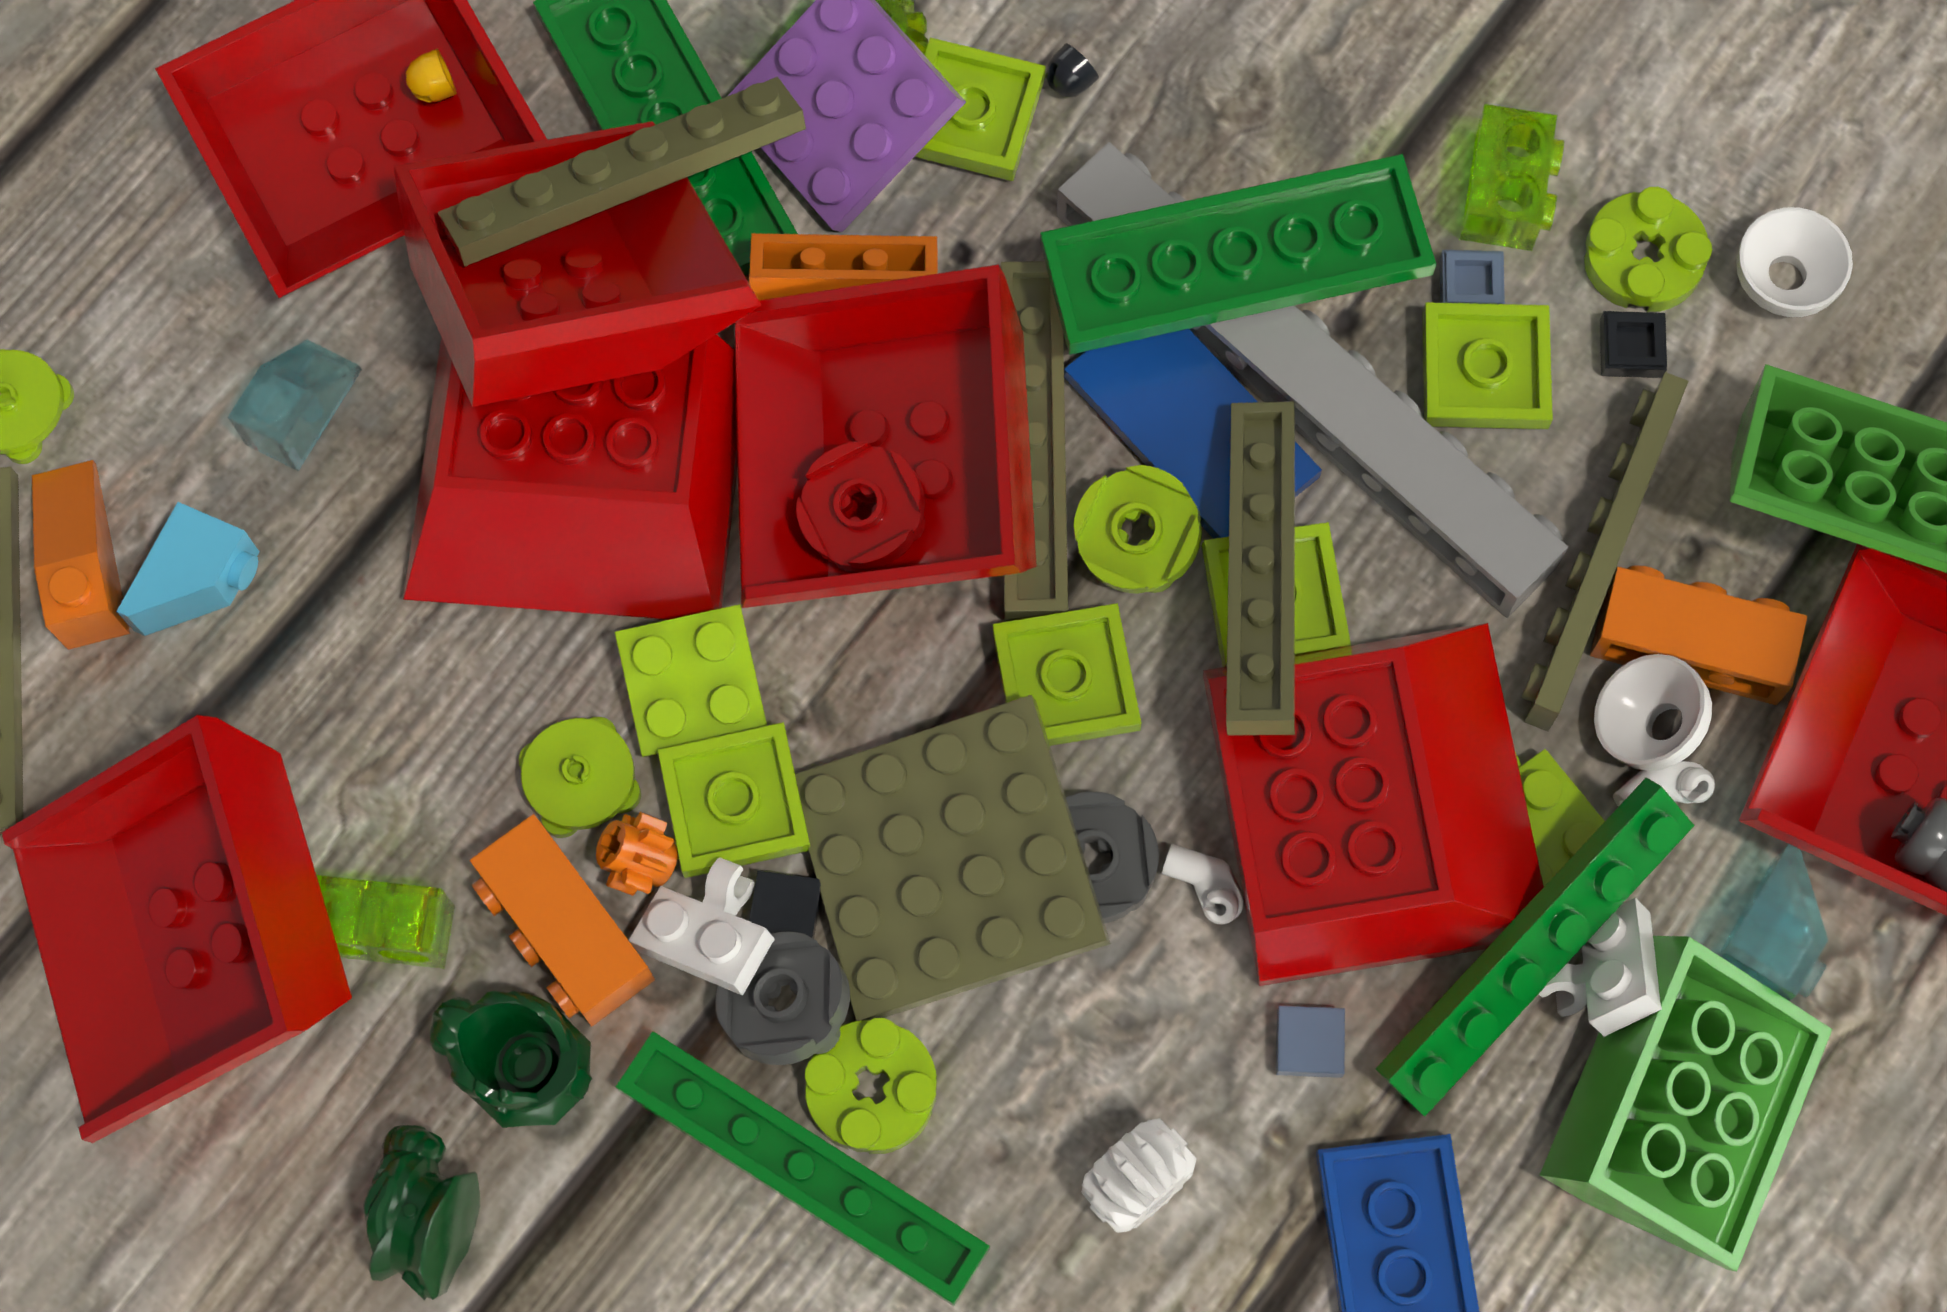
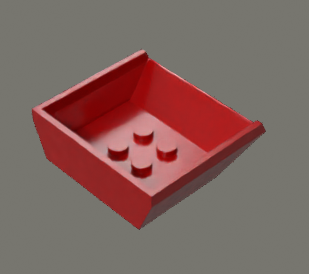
M294 0L155 68L278 298L404 236L394 166L547 140L467 0ZM438 49L451 74L457 94L441 101L428 103L416 98L407 86L406 71L410 63L420 55Z
M653 121L394 166L396 190L410 267L472 407L661 370L762 306L687 177L464 267L443 230L438 215L439 211L459 204L467 198L479 196L519 180L527 174L537 173L572 159L582 152L597 149L632 135L640 129L652 127L655 125Z
M999 264L759 300L762 306L734 323L741 608L1018 574L1037 566L1024 335L1005 275ZM854 441L868 442L871 446L882 447L888 451L891 449L897 452L915 471L925 494L924 517L926 524L921 537L914 541L910 548L898 559L876 569L848 572L821 557L805 539L798 524L796 505L798 496L801 498L802 489L808 480L805 477L806 473L822 454L845 443ZM861 492L855 493L851 496L853 507L845 512L846 517L849 519L857 516L861 520L868 518L872 514L871 508L877 504L876 496L867 499Z
M716 334L661 370L472 407L441 338L403 600L657 619H675L722 608L738 468L735 350Z
M1857 544L1738 821L1947 916V892L1930 885L1922 875L1902 869L1894 858L1900 841L1891 838L1896 825L1905 813L1909 814L1907 810L1914 802L1924 809L1934 798L1941 797L1947 799V573Z
M1488 623L1295 655V735H1227V666L1203 670V679L1259 986L1485 950L1543 889L1541 871Z
M194 716L1 832L4 844L12 848L15 855L85 1123L78 1127L81 1139L94 1143L305 1032L352 999L281 753L217 717Z

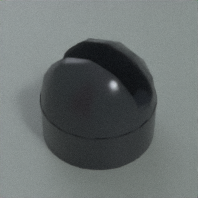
M1067 43L1053 55L1046 71L1049 87L1064 97H1077L1099 79L1096 70L1078 50Z

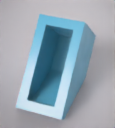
M177 502L116 612L133 631L146 636L231 605L238 590H245L252 582L258 568L257 556L260 551L244 530Z

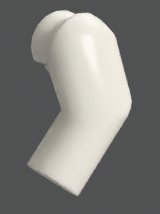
M1682 760L1678 764L1665 769L1639 771L1613 794V799L1619 807L1647 777L1662 786L1674 802L1686 804L1703 803L1712 796L1715 789V780L1713 775L1700 764Z
M1171 844L1162 874L1193 884L1204 915L1209 921L1224 925L1236 919L1243 909V895L1228 863L1222 859Z

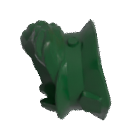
M494 990L487 992L476 1003L461 997L449 999L443 1002L432 1014L430 1043L433 1050L447 1057L451 1068L450 1077L453 1082L480 1105L502 1128L556 1125L584 1098L589 1090V1084L592 1080L590 1075L591 1042L557 1007H554L544 999L525 992Z
M395 1126L384 1137L382 1144L383 1158L374 1174L363 1203L367 1236L373 1253L369 1272L371 1279L374 1281H383L400 1273L402 1274L401 1278L423 1300L426 1298L434 1300L448 1291L457 1268L468 1253L480 1210L478 1176L475 1171L452 1177L440 1175L438 1163L443 1159L446 1150L442 1138L432 1132H428L426 1128L421 1126Z

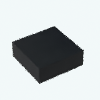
M1603 311L1600 318L1601 376L1662 378L1663 374L1667 371L1665 313Z
M757 871L749 921L765 927L770 934L798 932L814 939L821 900L820 879Z

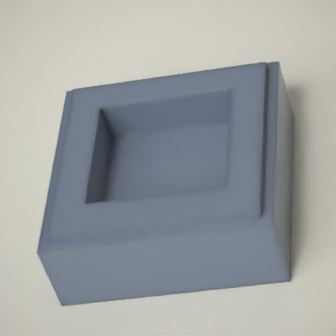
M1442 250L1439 259L1440 303L1505 304L1504 251Z
M1278 1006L1276 1075L1342 1078L1345 1074V1008Z

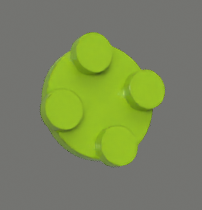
M0 349V454H6L14 463L28 464L40 455L42 441L54 430L62 411L67 409L73 402L74 389L64 376L55 374L44 360L22 350Z
M573 718L557 722L543 730L533 742L527 744L520 752L519 766L521 768V781L525 796L532 808L541 816L544 828L550 835L556 838H567L576 833L577 830L599 826L612 819L618 813L622 814L632 811L640 802L641 789L635 780V766L631 752L623 738L617 733L614 724L607 718Z

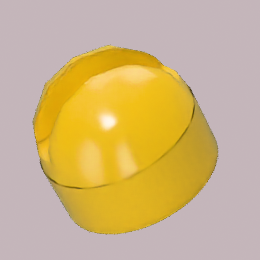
M438 49L420 55L410 63L406 71V83L416 98L431 103L457 94L451 74Z

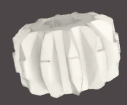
M1160 1118L1141 1122L1131 1132L1125 1133L1115 1145L1109 1147L1108 1151L1094 1162L1093 1168L1084 1176L1081 1193L1090 1202V1208L1103 1223L1107 1222L1117 1233L1127 1232L1132 1228H1137L1147 1218L1152 1217L1157 1210L1169 1202L1175 1193L1183 1188V1184L1193 1175L1197 1158L1186 1147L1188 1143L1174 1128L1171 1130Z

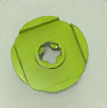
M1658 186L1648 187L1641 192H1631L1611 200L1597 213L1586 238L1584 264L1591 283L1608 301L1624 308L1632 304L1638 307H1649L1647 312H1660L1679 305L1694 292L1710 259L1712 243L1701 220L1687 205L1673 198L1671 193L1664 188ZM1644 240L1655 244L1659 248L1657 255L1660 261L1654 263L1648 256L1640 260L1634 257L1633 253L1638 245L1636 241Z
M1147 465L1125 467V471L1116 472L1108 478L1105 475L1095 481L1081 498L1074 517V533L1079 553L1092 574L1099 581L1115 590L1133 594L1163 592L1175 580L1186 573L1197 556L1202 538L1200 511L1183 483L1170 473ZM1141 514L1150 516L1148 526L1154 531L1149 541L1141 540L1137 546L1127 544L1129 535L1121 529L1125 520L1136 522Z
M874 1018L843 1025L840 1027L841 1034L835 1047L826 1053L814 1054L805 1069V1098L812 1119L828 1140L847 1150L849 1148L856 1152H869V1154H887L899 1150L911 1143L922 1133L931 1117L937 1091V1074L931 1055L924 1044L913 1033L895 1025L888 1019ZM868 1070L874 1076L884 1073L890 1081L882 1087L886 1096L882 1102L875 1104L870 1097L858 1100L854 1096L853 1091L860 1086L857 1076Z

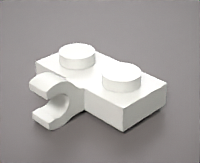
M719 857L707 875L703 902L660 886L628 941L639 953L743 996L775 939L765 927L736 916L751 896L755 883L751 879L740 876L743 871L741 865Z
M1636 898L1623 903L1582 947L1583 963L1579 965L1567 963L1539 993L1543 998L1558 991L1556 993L1557 1013L1562 1017L1576 1014L1587 1005L1589 1023L1604 1037L1662 1010L1650 912Z

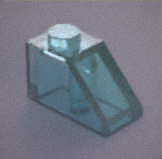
M307 339L259 367L229 414L228 419L245 445L299 471L362 369L360 365Z
M1788 844L1773 859L1718 953L1720 957L1788 1001L1797 996V994L1807 998L1819 982L1827 966L1818 960L1828 942V937L1801 850Z

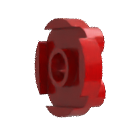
M854 441L845 443L822 454L811 465L805 475L808 480L802 489L801 498L798 496L796 505L799 527L805 539L821 557L836 564L838 568L844 571L871 570L893 562L903 555L912 543L921 537L925 530L924 510L926 502L922 484L909 463L900 454L891 449L888 451L882 447L871 446L868 442ZM861 492L867 499L876 496L877 504L871 508L872 514L868 518L861 520L857 516L849 519L846 517L845 512L853 507L851 496L855 493Z

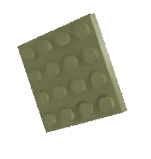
M1032 695L795 774L811 846L808 849L816 878L820 879V892L840 964L848 978L850 999L856 1021L885 1018L1111 944L1037 702Z

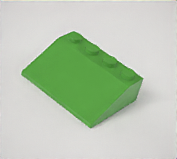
M1765 364L1741 416L1731 456L1730 502L1947 573V422Z
M1653 936L1662 1010L1605 1037L1600 1032L1598 1033L1540 1172V1176L1590 1206L1722 1268L1737 1272L1833 1029L1688 936Z

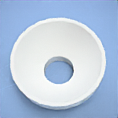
M1784 207L1772 210L1758 217L1748 227L1743 236L1736 259L1737 275L1741 286L1748 296L1769 312L1786 317H1804L1816 314L1827 308L1843 292L1850 279L1853 267L1852 251L1847 238L1839 227L1827 217L1800 207ZM1779 262L1794 265L1802 275V286L1793 290L1777 287L1770 279L1769 267Z
M1663 654L1642 656L1619 668L1602 688L1594 712L1596 734L1603 748L1618 761L1635 769L1647 771L1665 769L1678 764L1690 756L1700 745L1708 731L1712 718V701L1709 690L1700 675L1685 661ZM1669 709L1680 710L1682 724L1679 731L1669 739L1655 740L1652 735V726L1656 717Z

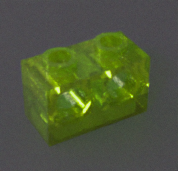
M1484 104L1475 132L1460 240L1532 251L1540 229L1551 230L1557 194L1547 193L1549 175L1558 176L1564 150V140L1554 139L1557 115ZM1512 146L1520 147L1526 150L1530 156H1515L1506 148ZM1502 200L1513 201L1523 210L1519 212L1508 211L1501 207L1498 202Z
M316 875L340 958L445 969L455 905L442 888Z

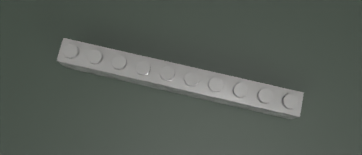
M1108 142L1058 188L1057 217L1067 226H1072L1186 200L1176 192L1167 193L1151 179L1148 168L1138 157L1131 153L1124 155ZM1290 306L1190 328L1193 334L1210 352L1264 402L1294 401L1295 429L1506 618L1558 568L1568 549V546L1562 541V535L1558 528L1546 517L1540 514L1532 515L1515 500L1513 490L1501 477L1491 472L1485 474L1468 459L1465 447L1456 437L1445 431L1439 433L1421 417L1419 407L1408 395L1398 390L1392 392L1375 377V371L1369 361L1360 353L1354 350L1347 352L1330 337V332L1325 323L1309 310L1301 311L1296 306Z

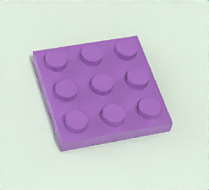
M815 0L728 95L730 96L745 90L753 84L762 83L778 76L803 110L806 129L761 148L828 226L838 232H843L966 103L875 0Z

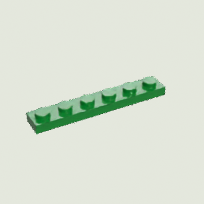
M1646 777L1375 1068L1424 1117L1695 826L1664 788Z
M652 1031L616 1085V1089L620 1093L952 1306H955L990 1250V1245L654 1031Z

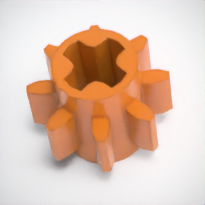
M640 811L636 818L625 814L622 821L615 820L608 824L602 832L596 847V860L598 865H600V869L610 872L606 884L608 887L634 896L637 890L649 894L652 886L660 887L668 881L677 863L678 850L674 839L663 835L667 822Z

